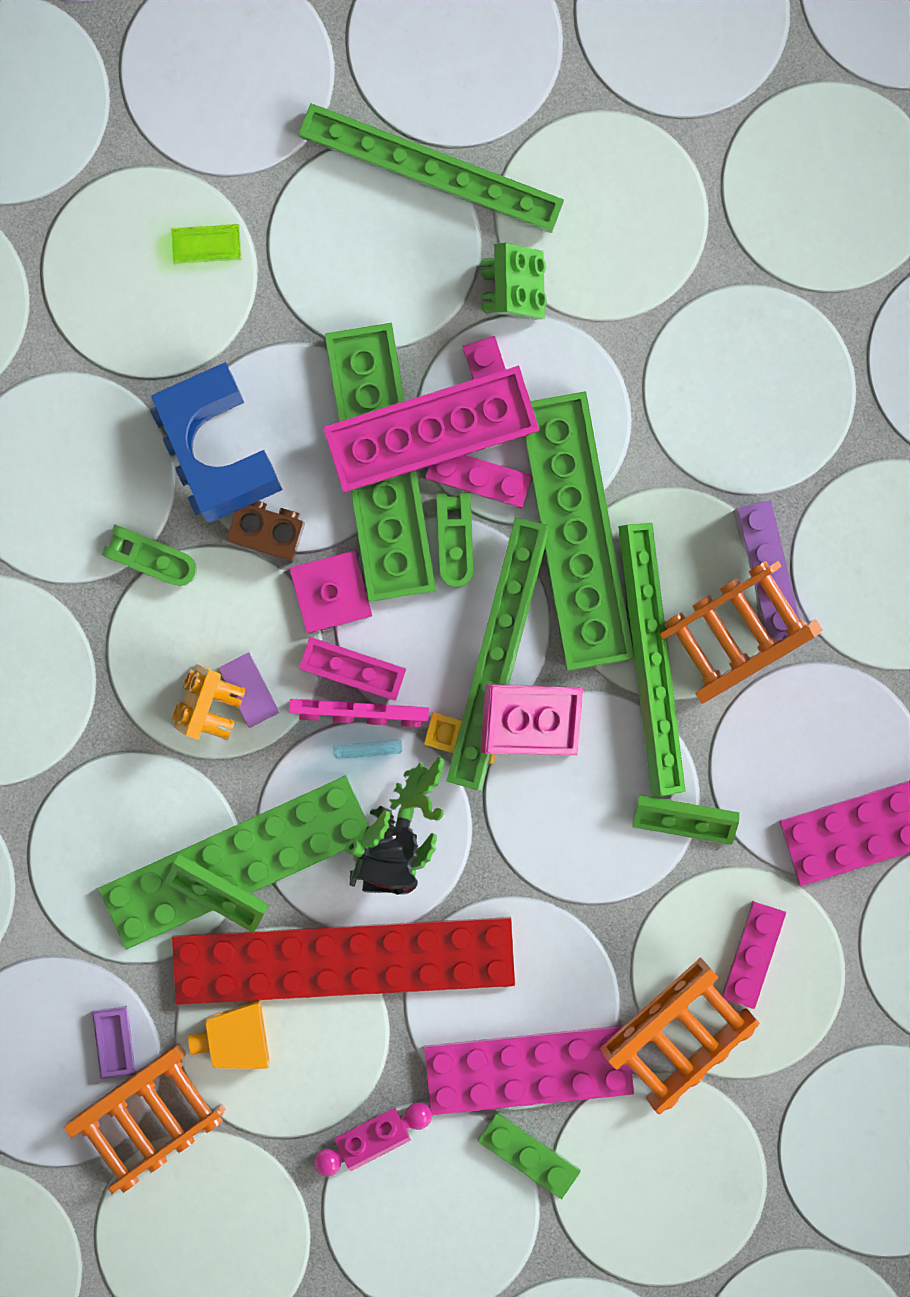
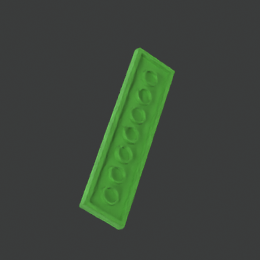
M392 322L325 333L339 422L405 401ZM413 471L351 491L369 602L436 591L417 472Z
M584 391L530 401L540 431L525 436L540 523L550 526L545 552L566 669L569 671L634 659L587 393Z
M347 775L100 886L98 889L127 950L213 911L164 883L179 854L198 863L201 867L215 875L225 878L231 884L250 894L345 851L346 845L350 840L358 841L366 835V828L369 824Z

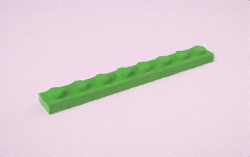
M312 103L309 105L298 134L299 138L549 233L553 232L564 203V199Z
M517 517L514 519L446 782L482 791L491 754L480 752L486 684L510 683L550 530L548 525Z
M653 524L618 526L651 793L652 797L686 792L668 644L667 638L662 640L659 635L666 628Z

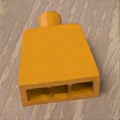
M254 1000L210 1015L205 1020L207 1032L188 1035L191 1055L210 1052L213 1068L266 1069L270 1065L261 1000Z

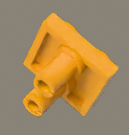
M196 664L194 670L190 669L185 677L183 689L187 691L183 702H178L175 706L172 721L175 722L174 728L185 736L199 740L201 732L228 740L231 733L218 728V726L233 729L234 720L209 713L208 711L213 699L239 708L242 700L230 696V693L244 697L245 687L221 681L220 673Z

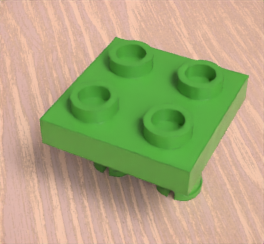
M506 242L494 244V258H483L480 263L481 267L488 266L489 268L480 270L483 279L491 280L495 278V292H484L481 296L482 301L489 300L490 302L481 304L483 312L486 314L496 312L532 320L545 319L547 299L544 292V273L546 263L543 251Z

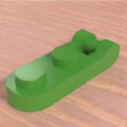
M461 492L460 496H447V493H438L436 497L440 575L447 585L458 588L470 582L474 571L470 492ZM461 509V519L448 520L447 510Z
M114 524L111 534H113L109 547L105 546L102 556L175 586H186L194 580L197 566L192 557ZM126 540L134 543L130 555L121 553Z

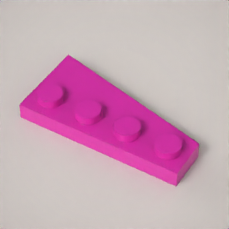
M290 699L289 713L299 714V720L319 721V715L333 716V722L353 723V717L367 718V724L387 725V719L401 720V726L421 727V721H428L429 707Z

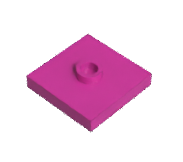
M356 551L290 568L307 634L373 616Z

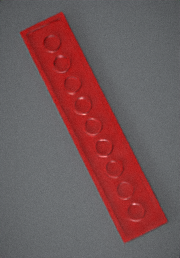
M511 917L255 931L254 933L245 931L172 936L176 1005L515 986Z

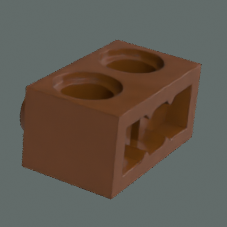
M261 501L235 511L226 539L227 542L294 562L305 526L304 521L298 520L300 513L280 508L279 514L266 510L267 503ZM251 514L258 516L260 520L259 528L253 533L244 532L242 529L244 517ZM281 524L289 525L293 532L291 539L285 543L277 542L274 537L275 529Z

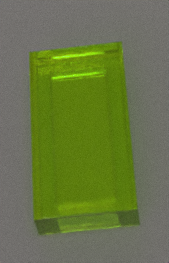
M239 224L171 228L174 264L242 260Z

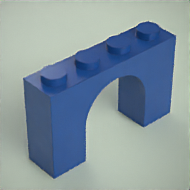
M226 362L151 395L155 407L150 409L158 428L164 426L168 436L162 438L169 455L171 457L176 455L180 465L175 467V470L182 485L189 484L193 495L189 496L188 500L196 516L202 514L207 523H210L283 490L265 450L233 464L221 467L205 465L194 457L193 442L199 428L210 418L245 403Z

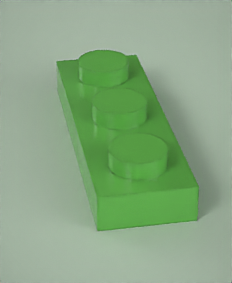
M639 795L633 815L632 827L732 845L739 825L740 812Z
M180 854L173 863L164 882L253 933L269 904L263 902L255 895L247 893L231 884L225 878L215 875L201 867L198 863Z
M499 1112L494 1114L478 1138L480 1144L561 1200L581 1172L580 1168Z

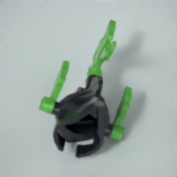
M437 757L429 770L419 763L416 768H411L410 771L404 772L403 777H408L405 780L406 786L402 789V784L396 783V788L393 791L399 793L400 797L395 800H389L392 802L390 808L396 810L401 804L395 826L392 810L379 806L377 809L370 811L371 815L378 818L376 822L366 828L367 833L362 839L358 841L352 839L346 845V852L353 855V860L356 861L355 869L350 870V886L355 887L356 880H363L362 891L365 893H392L396 895L409 894L417 887L416 870L424 868L426 863L431 861L432 854L436 850L437 835L430 833L424 843L418 848L417 835L409 827L412 822L414 808H421L423 816L429 820L438 821L442 819L444 811L436 808L432 812L431 800L425 795L431 793L433 788L438 786L439 779L444 774L442 771L444 759Z

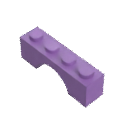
M771 500L736 508L733 510L740 542L746 553L750 570L765 560L769 566L779 561L782 567L772 573L771 576L799 619ZM757 582L754 584L758 618L770 637L774 636L776 640L784 638L788 635L785 631L787 626L760 583Z

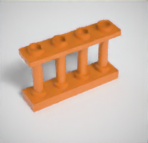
M765 560L748 571L751 577L740 583L738 578L732 580L720 588L723 593L721 596L712 600L711 596L708 595L692 605L695 612L686 617L680 612L665 622L668 628L659 634L662 640L675 633L703 676L701 681L704 685L695 692L702 704L812 640L823 631L816 618L805 624L803 619L799 621L773 580L771 574L782 567L779 561L769 566ZM757 582L760 583L787 626L785 631L788 635L779 641L774 636L770 637L743 594L744 590ZM730 599L759 644L757 646L759 652L750 658L747 653L742 654L715 611L716 607ZM702 616L731 660L729 665L732 669L723 674L719 670H714L687 625Z
M701 957L599 1048L616 1070L622 1065L627 1064L652 1091L646 1097V1100L658 1115L675 1106L682 1094L690 1087L698 1085L713 1066L722 1063L734 1047L741 1041L750 1038L755 1028L760 1024L747 1008H744L738 1014L713 987L714 982L719 977ZM703 995L728 1023L714 1036L688 1010V1005L698 996ZM676 1018L702 1045L688 1060L662 1033L663 1028ZM652 1041L677 1068L664 1082H661L637 1056V1052L648 1042Z
M177 1043L135 1073V1075L68 1121L63 1127L71 1139L81 1133L83 1137L87 1136L117 1178L108 1187L111 1194L118 1189L123 1193L140 1181L137 1176L148 1169L150 1173L154 1172L167 1162L165 1156L176 1149L178 1153L182 1152L195 1142L192 1136L202 1129L208 1133L223 1122L220 1116L226 1110L224 1106L220 1104L211 1111L181 1069L183 1066L181 1060L187 1053L180 1043ZM162 1073H164L166 1078L171 1077L200 1118L185 1130L181 1128L153 1088L156 1086L153 1080ZM134 1093L138 1097L142 1096L172 1137L170 1141L155 1150L125 1108L128 1106L125 1100ZM106 1113L110 1117L115 1116L145 1158L129 1170L98 1129L100 1124L97 1120Z

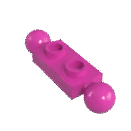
M416 1102L411 1104L406 1109L405 1115L401 1117L398 1110L393 1108L334 1138L339 1149L336 1151L324 1149L318 1152L314 1159L316 1171L322 1176H333L339 1171L343 1162H345L350 1171H353L411 1141L407 1129L422 1130L426 1128L432 1120L431 1110L426 1104Z

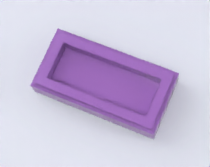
M250 652L219 667L225 682L245 687L244 697L232 694V696L242 700L239 709L249 728L280 713Z
M127 1006L93 1010L100 1079L135 1075Z

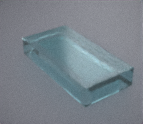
M402 739L334 744L333 750L334 757L340 759L401 754L403 745Z

